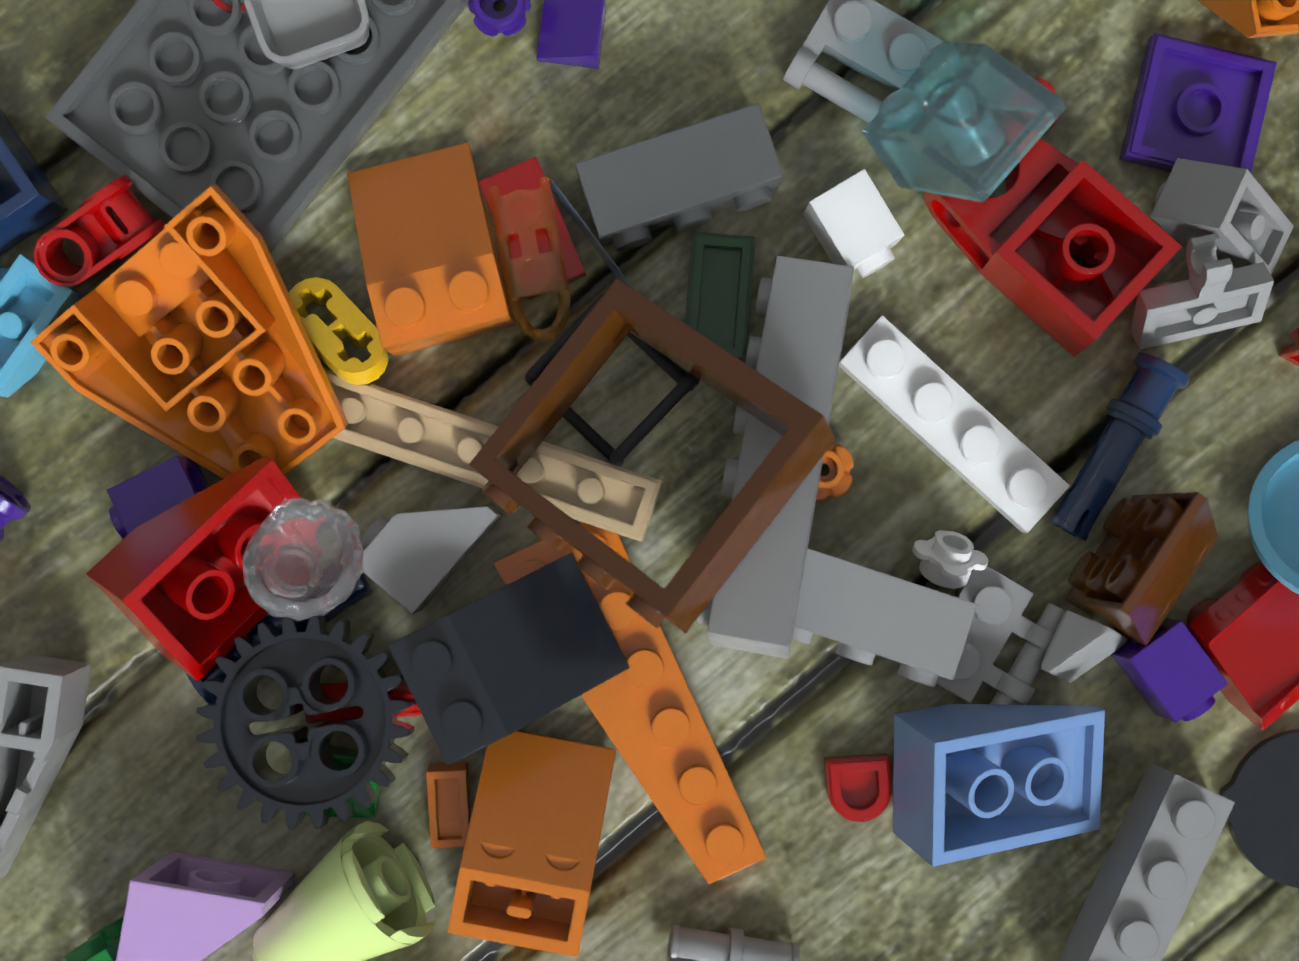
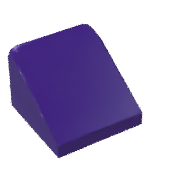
M544 0L537 61L599 69L607 8L606 0Z

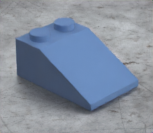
M947 704L894 714L893 833L933 867L1099 830L1105 710L1099 706Z

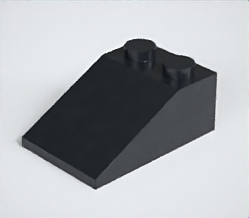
M572 552L388 645L448 766L514 733L630 668L581 569L576 566L577 561Z

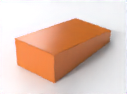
M468 762L453 763L449 766L447 763L429 764L426 771L431 848L464 847L471 819Z

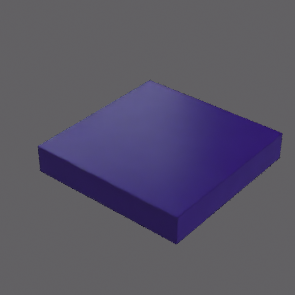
M1154 33L1147 39L1119 160L1171 172L1177 158L1244 168L1248 169L1251 173L1277 62Z

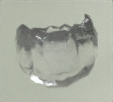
M292 498L276 505L252 535L242 557L244 583L250 597L274 617H288L301 621L311 616H324L349 598L353 593L357 580L364 571L359 525L344 510L338 509L331 502L325 500L309 501L305 498Z

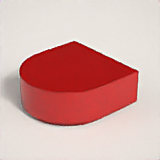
M887 753L824 757L826 794L831 805L839 815L850 821L866 822L875 819L884 812L890 802L892 793L890 757Z

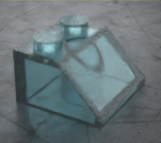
M942 42L923 56L918 70L899 90L884 99L879 107V113L865 127L862 133L899 187L984 203L1062 114L1066 107L1060 97L986 44Z

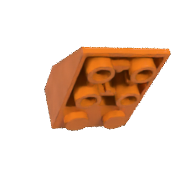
M520 730L487 746L460 863L447 933L578 957L616 755L615 748Z

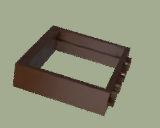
M616 279L469 463V466L488 481L481 489V492L503 510L512 515L521 506L535 518L527 528L559 552L567 542L582 553L583 556L576 563V566L602 587L608 590L614 581L617 580L631 591L633 595L626 602V605L658 629L666 618L686 634L836 439L824 415L622 281ZM629 332L782 435L781 439L665 588L516 476Z

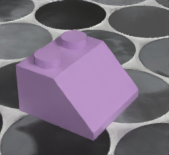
M171 851L130 880L116 961H201L263 917L291 888L294 883L295 872Z

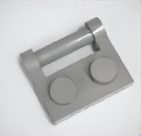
M829 0L804 44L790 64L783 81L798 90L802 85L806 86L878 128L875 135L892 143L949 44L874 0ZM821 53L829 55L896 94L897 97L891 106L816 63Z

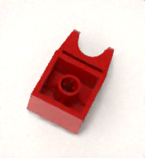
M996 118L986 126L981 138L991 154L995 165L1003 174L1006 184L1005 194L993 198L979 197L966 189L954 186L946 181L936 180L924 191L925 204L938 225L980 274L1075 357L1099 337L1182 246L1084 160L1078 164L1021 125L1004 118ZM1074 254L1083 259L1085 262L1083 267L1074 262L1072 259Z

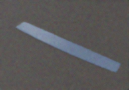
M551 179V190L618 280L633 289L614 261ZM697 378L696 386H697L698 383L700 382V379H698V378Z

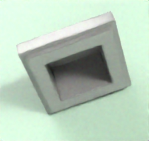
M1067 610L1066 613L1064 612L1041 662V669L1071 683L1126 643L1127 638L1105 625Z

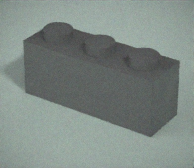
M759 103L575 163L577 176L599 242L602 247L614 244L616 251H625L641 246L653 239L651 231L675 224L677 231H686L704 225L713 219L711 211L735 204L737 212H742L764 205L773 199L771 192L779 189L784 176Z

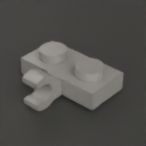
M1216 233L1190 239L1186 247L1189 279L1175 283L1163 282L1149 289L1141 290L1137 295L1130 332L1138 349L1141 350L1261 322L1274 283L1264 262L1233 268L1230 258L1217 260L1216 249L1219 237Z

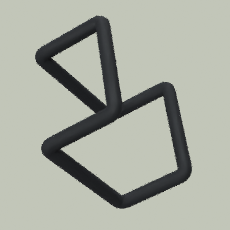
M601 294L527 371L525 380L530 386H532L604 294ZM631 332L627 336L663 369L677 385L616 449L604 440L571 407L562 416L609 462L616 466L623 464L624 459L689 391L694 390L697 383V378L694 375H686L669 358Z

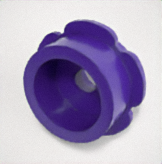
M469 0V10L475 15V26L482 33L492 37L497 36L498 33H503L505 36H512L518 33L526 24V12H529L531 9V0ZM497 2L505 3L506 8L503 12L495 11L494 6Z

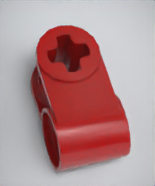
M128 174L120 176L90 196L78 206L80 209L44 233L36 242L33 252L35 265L40 274L50 283L58 286L77 285L100 272L118 258L121 260L165 229L164 226L166 224L162 219L154 220L130 189L133 181ZM64 238L74 240L81 246L85 257L83 266L73 264L67 259L63 252Z

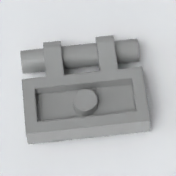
M988 566L984 570H972L967 584L958 588L954 597L978 604L954 679L950 680L938 676L936 684L971 703L982 682L998 690L990 704L1027 705L1035 692V689L1030 686L1042 667L1041 662L1066 611L1048 603L1036 624L1022 616L1034 594L1033 592ZM1012 633L1026 643L1011 669L1006 673L994 666L993 663Z

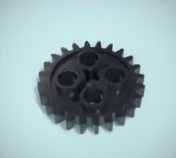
M322 613L312 614L306 631H304L302 622L297 614L287 615L283 619L282 635L271 621L258 624L260 644L248 635L238 636L234 641L241 658L239 659L228 654L218 656L215 661L227 675L226 678L205 680L202 685L210 693L217 696L216 703L198 707L196 711L197 714L214 720V728L197 736L198 742L216 743L218 749L217 753L204 762L205 768H215L224 765L229 773L217 787L219 791L222 792L239 785L244 791L239 799L237 808L242 811L257 800L262 802L261 822L265 824L274 819L281 810H285L287 827L294 830L302 823L306 812H309L313 825L316 829H320L329 821L330 807L344 822L354 815L352 796L368 808L377 800L375 790L370 782L372 781L388 788L396 778L385 763H402L408 757V753L396 745L394 741L395 738L406 737L414 732V726L397 720V713L414 705V700L405 697H395L393 689L399 686L405 679L402 673L387 676L383 668L393 656L390 650L375 656L368 653L374 637L372 632L363 633L354 641L349 640L350 620H339L331 632H327L325 615ZM327 665H334L340 668L347 677L348 690L342 699H333L322 690L320 676ZM264 675L274 678L280 684L282 701L277 709L265 707L258 699L257 685ZM352 706H360L363 709V716L361 718L326 721L311 730L307 726L299 725L261 734H253L250 731L252 722L282 720L303 710L306 714L313 715ZM335 731H344L355 739L358 746V756L354 763H342L332 755L330 739ZM270 742H279L290 751L292 767L288 774L278 773L269 766L266 759V750Z

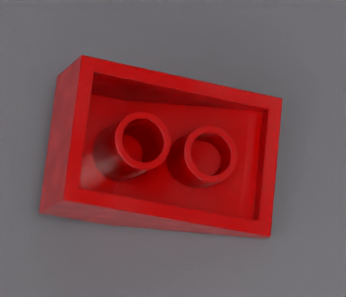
M264 456L137 526L93 566L86 575L164 657L199 682L217 664L215 660L218 656L226 655L236 645L234 640L238 636L246 635L337 544L274 461Z

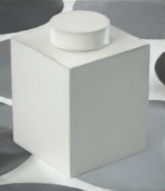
M865 169L811 200L803 213L833 264L853 266L854 270L857 269L862 278L894 260L895 256L891 248L904 237L903 231Z

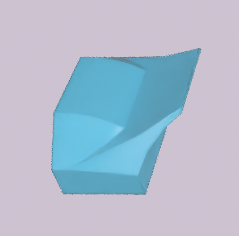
M21 254L10 268L0 267V396L6 398L10 397L34 377L46 361L30 342L73 304L79 301L82 295L70 286H58L50 283L40 274L35 262Z

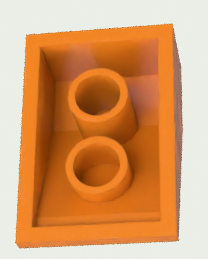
M469 142L347 173L366 286L381 345L384 350L394 356L516 325Z

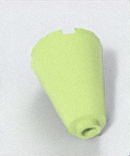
M365 821L355 826L343 835L255 932L253 937V961H365L419 942L433 931L435 923L426 924V912L435 907V902L425 872L411 850L404 843L393 848L381 837L389 831L383 825Z

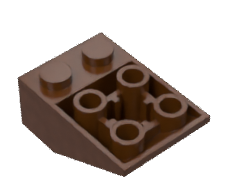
M1199 492L1133 495L1130 500L1123 498L1119 501L1103 524V530L1108 533L1096 552L1088 551L1072 569L1068 583L1073 586L1064 599L1101 624L1126 637L1127 641L1147 646L1218 539L1208 498Z

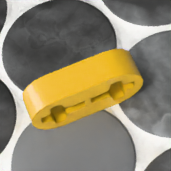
M315 277L297 283L290 290L291 300L316 354L337 377L348 384L358 386L369 384L377 380L384 373L388 364V352L382 348L377 327L337 285L328 279ZM313 301L319 306L326 305L333 323L327 326L317 315H308L305 307ZM347 336L358 348L363 349L367 347L370 355L369 359L364 362L355 357L349 359L341 340Z

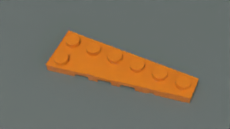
M584 522L579 523L632 564L619 534ZM542 540L493 564L500 577L508 585L571 552L577 562L583 554L567 542L558 552ZM582 571L630 666L629 669L582 694V698L708 884H712L766 859L763 847L661 625L658 629L626 605V602L633 593L617 580L606 590Z

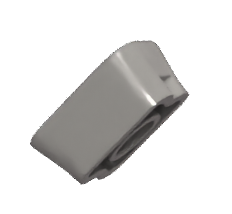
M244 0L257 41L265 56L290 69H300L358 48L365 44L369 37L370 19L365 0Z

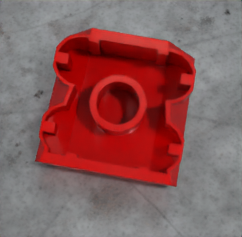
M1256 563L1244 571L1238 584L1220 599L1207 598L1191 608L1187 617V629L1227 681L1228 685L1222 688L1221 692L1228 702L1260 730L1264 731L1299 700V595L1278 581L1263 563Z

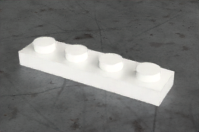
M883 315L840 360L839 367L1022 533H1028L1070 487L1068 483Z

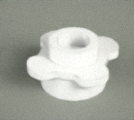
M936 531L934 538L927 541L917 540L912 548L914 555L921 559L919 570L922 575L930 582L945 588L954 589L965 586L972 570H984L988 564V558L984 553L973 550L974 545L967 537L953 531Z

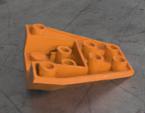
M214 183L164 226L165 229L94 290L73 304L30 343L77 392L224 479L264 456L272 459L285 475L345 429L348 425V420L262 235L219 186Z

